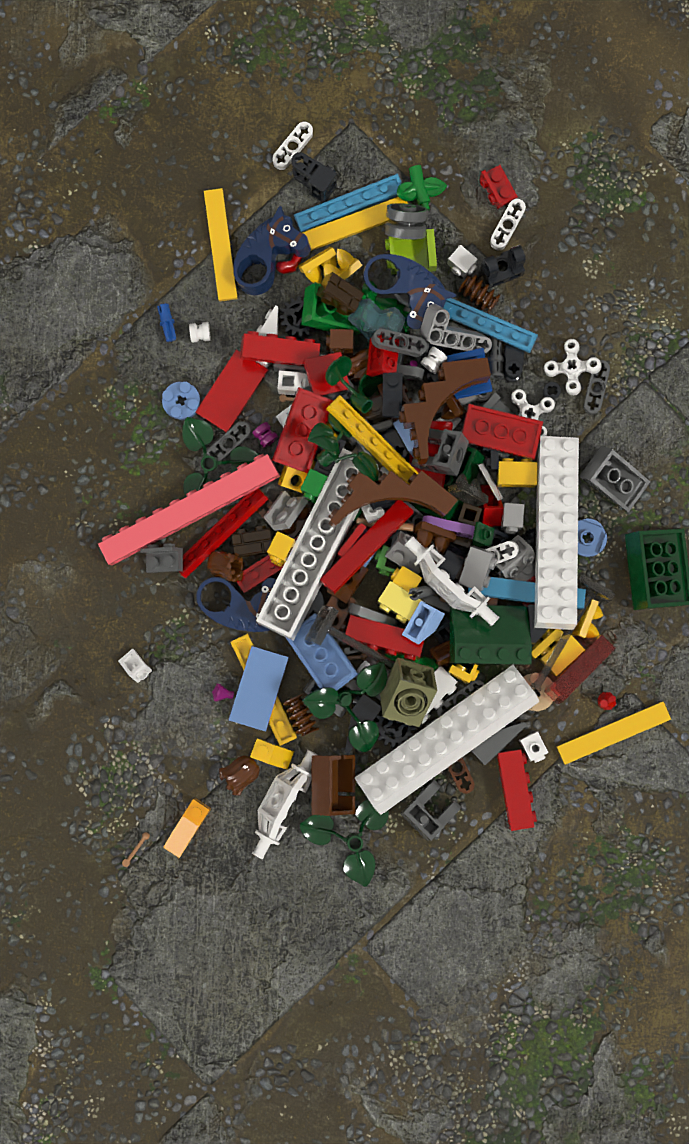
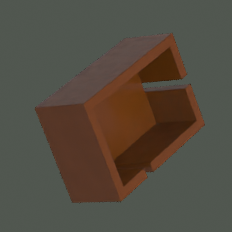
M312 755V815L335 816L355 814V796L338 795V792H355V755Z

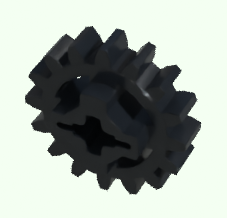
M298 296L297 301L290 298L291 303L285 302L286 309L281 308L280 310L284 314L279 316L280 320L283 321L281 326L282 328L287 327L285 332L289 333L291 331L292 337L299 334V337L302 338L304 333L309 337V331L311 330L315 333L316 329L309 326L300 329L305 326L301 325L302 318L297 323V317L303 311L304 301L301 300L300 296ZM287 317L293 320V326L289 324Z
M382 710L380 711L382 717L377 715L375 718L379 721L376 723L380 735L378 741L383 739L385 741L384 746L391 743V748H394L395 744L400 746L402 742L408 740L407 737L411 738L414 736L411 731H415L416 727L406 725L403 722L388 720L387 725L382 726L385 718L383 717ZM393 723L395 725H401L400 727H398L397 731H395L394 728L391 729L389 727H391ZM407 727V732L405 736L402 737L401 731L402 729ZM385 734L393 736V739L387 737Z

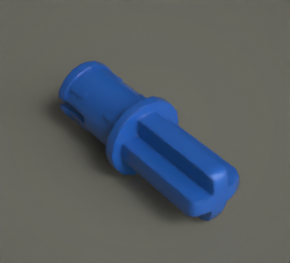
M160 304V306H157L161 320L160 326H163L166 341H175L176 334L173 326L175 321L172 319L169 304Z

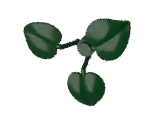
M340 356L328 367L325 377L326 381L331 386L341 381L353 393L350 397L351 406L355 410L358 409L362 413H367L373 406V401L369 397L377 391V385L383 383V377L381 375L371 377L364 374L359 381L360 387L357 388L356 392L343 379L350 372L352 361L348 356Z
M329 413L328 420L331 426L336 431H339L337 437L334 436L333 430L324 423H318L312 428L308 441L323 448L317 455V460L322 466L327 467L333 461L338 463L341 460L353 457L352 462L363 475L368 476L377 483L378 466L369 454L360 451L358 455L352 453L339 457L338 441L343 434L349 438L353 435L334 416Z
M187 417L183 424V440L187 448L192 451H198L201 447L203 448L204 457L201 460V467L204 469V477L200 473H192L186 477L183 484L185 497H187L186 494L190 491H199L204 488V484L213 481L207 479L208 471L215 470L218 465L231 464V472L233 473L237 471V467L241 464L254 462V458L259 454L248 447H237L230 453L231 460L218 461L215 456H208L205 445L213 440L214 432L212 427L203 420Z
M383 662L369 665L359 672L356 682L357 686L362 690L348 689L346 691L341 687L336 691L332 687H324L310 693L302 700L310 712L319 719L330 717L336 710L335 704L344 707L358 724L350 728L348 733L349 741L355 749L361 752H367L373 747L379 736V728L371 720H365L361 723L348 705L352 701L351 694H364L366 692L370 697H374L383 691L387 682V671Z
M366 799L360 803L356 810V817L362 821L358 833H350L347 837L340 835L332 830L334 826L332 818L323 815L309 816L300 823V829L303 835L316 845L328 844L331 834L346 842L348 848L354 851L355 854H350L346 857L343 863L344 872L351 880L366 887L374 875L375 859L368 850L359 852L363 847V840L361 839L363 827L366 825L370 830L381 829L388 820L389 812L387 810L380 815L369 799Z

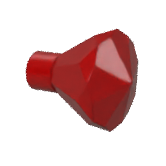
M603 692L598 697V705L604 710H611L616 705V697L611 692Z

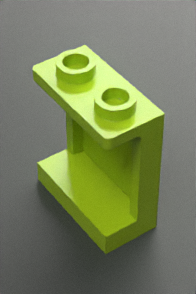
M426 229V237L422 239H400L391 236L385 239V249L389 250V254L409 258L430 272L436 271L437 260L434 229ZM387 260V269H391V275L397 274L398 269Z

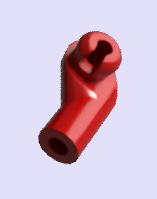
M294 254L290 261L278 262L276 270L282 274L293 273L303 257H298Z

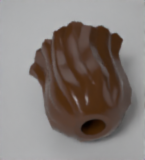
M364 348L350 357L352 367L347 375L350 382L354 384L359 382L362 376L367 373L369 348Z
M213 551L210 554L207 568L213 576L226 578L228 581L233 582L241 581L243 578V558L238 557L239 554H231L224 551Z
M243 755L234 760L229 766L219 768V778L221 781L226 779V788L232 791V795L240 796L244 788L259 776L260 767L253 758Z

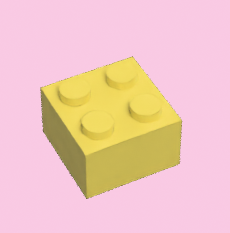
M390 581L377 604L380 605V610L387 614L392 612L396 615L395 619L405 624L406 622L409 623L422 600H411L410 596H413L412 594H409V592Z

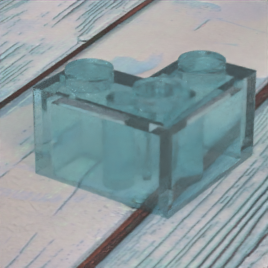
M367 298L359 302L357 310L349 315L348 320L370 341V338L378 329H387L401 333L406 318L396 307L381 310L374 301Z

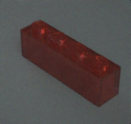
M603 635L598 636L544 692L557 705L562 703L616 648Z

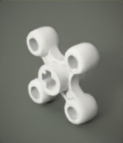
M568 339L564 344V349L567 353L565 361L561 363L552 360L546 362L544 372L549 377H554L560 373L567 375L566 391L574 396L581 391L578 376L585 371L591 374L598 373L601 370V362L596 357H592L587 361L579 360L577 358L580 348L579 343L575 339ZM570 365H572V366L576 365V368H575V369H573V368L569 369V366H570Z
M516 389L511 394V401L520 410L518 416L527 417L526 413L529 411L531 412V419L538 420L541 413H549L555 407V402L550 397H544L538 405L533 406L528 404L526 393L523 390ZM515 395H520L521 399H517ZM544 403H549L550 407H545ZM542 426L541 436H547V429Z

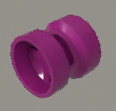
M268 422L261 424L252 432L256 438H259L263 448L270 446L279 438L275 432L271 431V426Z

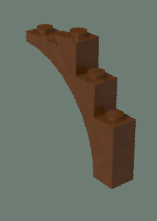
M488 357L443 362L437 371L439 382L423 383L418 391L419 403L403 404L401 411H399V421L403 423L404 429H410L411 441L414 440L415 445L413 447L414 459H417L418 465L426 464L429 458V429L440 407L459 391L473 385L488 382L491 376Z
M422 470L418 474L413 473L407 481L410 483L409 485L392 471L388 475L383 473L377 481L380 485L361 472L357 475L353 473L347 480L349 485L346 488L352 494L347 493L341 500L343 503L339 510L335 508L328 516L331 519L328 524L335 528L346 516L368 504L385 500H402L417 503L444 517L457 502V499Z

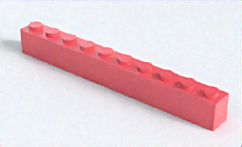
M268 454L258 455L254 458V462L241 464L237 467V471L224 473L220 476V480L207 482L203 485V489L190 491L186 494V498L173 500L169 503V507L156 509L152 512V516L139 518L135 521V525L122 527L118 530L119 533L114 536L112 534L102 538L103 542L98 545L108 565H114L139 552L140 549L147 548V545H152L274 481L280 475Z

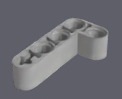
M432 304L426 309L420 328V335L429 343L465 351L484 348L485 353L491 349V340L482 333L447 326L450 315L441 306Z

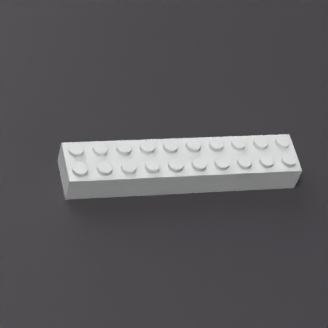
M540 436L537 447L534 628L574 630L577 625L579 438Z
M343 448L339 457L352 454V452ZM353 457L335 463L256 620L258 624L293 641L322 585L320 579L329 571L359 511L357 509L346 516L335 528L328 524L331 520L328 516L335 508L338 510L343 505L341 500L347 493L352 494L346 489L349 485L347 480L353 473L357 475L360 472L352 462Z
M512 665L355 777V780L373 807L382 815L540 701L533 689L515 666Z

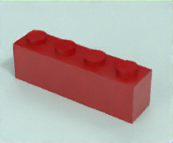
M247 331V334L244 333L242 336L240 359L305 367L303 362L305 359L319 357L320 343H315L313 339L297 341V338L292 336H285V339L278 338L276 334L260 336L258 332Z
M350 615L344 637L349 645L357 647L359 644L367 646L366 649L371 651L384 650L385 654L390 656L403 655L404 659L409 661L420 660L424 641L418 645L404 637L402 633L405 629L353 615Z
M521 749L499 752L497 760L509 830L533 828L537 818L535 810L532 811L531 809L533 795L532 791H528L527 786L530 783L529 773L525 772L524 764H527L525 752L522 753Z

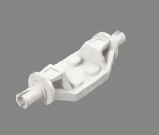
M413 536L404 545L417 556V561L414 565L420 564L424 581L452 608L471 612L470 618L475 614H479L490 626L500 618L486 606L490 599L489 597L486 598L475 586L465 594L461 585L451 581L449 574L438 568L445 558L433 549L435 547L433 544L429 548H425Z
M307 750L300 765L292 763L290 769L275 777L258 808L259 830H256L255 833L259 835L260 840L252 852L253 855L263 859L270 844H280L279 840L287 829L282 824V821L286 818L291 804L296 800L298 791L306 793L312 780V771H310L312 768V755H317L316 753ZM300 773V774H299L297 777H295L292 781L290 780V779H291L292 777H294L296 774Z

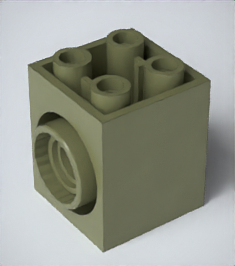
M397 658L387 678L386 686L380 693L383 717L388 720L403 722L409 726L420 727L438 691L434 668Z

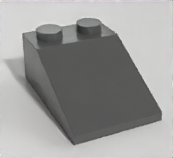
M604 446L598 449L579 476L592 488L628 513L651 482L617 452Z

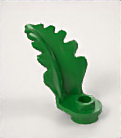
M370 281L372 286L377 288V285H375L373 281ZM364 283L362 292L366 295L367 304L394 316L401 323L405 334H409L410 328L405 322L409 312L403 311L405 306L397 304V300L394 298H378L377 294L369 290Z

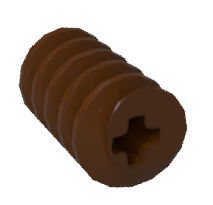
M477 275L473 277L468 276L459 287L458 292L464 291V297L471 295L469 301L473 302L476 300L475 306L478 307L482 304L481 311L488 309L487 313L489 314L499 301L501 294L493 296L495 290L492 289L488 292V284L482 287V279L476 282Z
M304 694L285 701L283 705L290 706L286 710L287 713H293L289 720H296L292 727H299L295 734L304 736L319 730V727H313L316 720H310L313 714L307 713L309 709L306 705L304 706L302 701L304 698H301Z

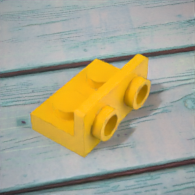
M455 664V666L450 665L447 672L465 683H470V681H475L479 670H477V664H472L467 673V668L460 664Z

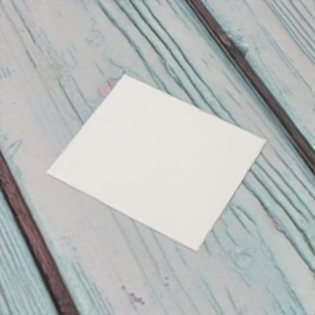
M485 464L478 465L497 500L503 499Z

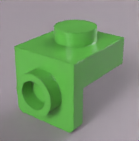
M383 545L382 550L378 549L375 560H378L376 569L379 570L378 573L389 576L394 573L395 569L385 566L387 560L385 554L390 547Z

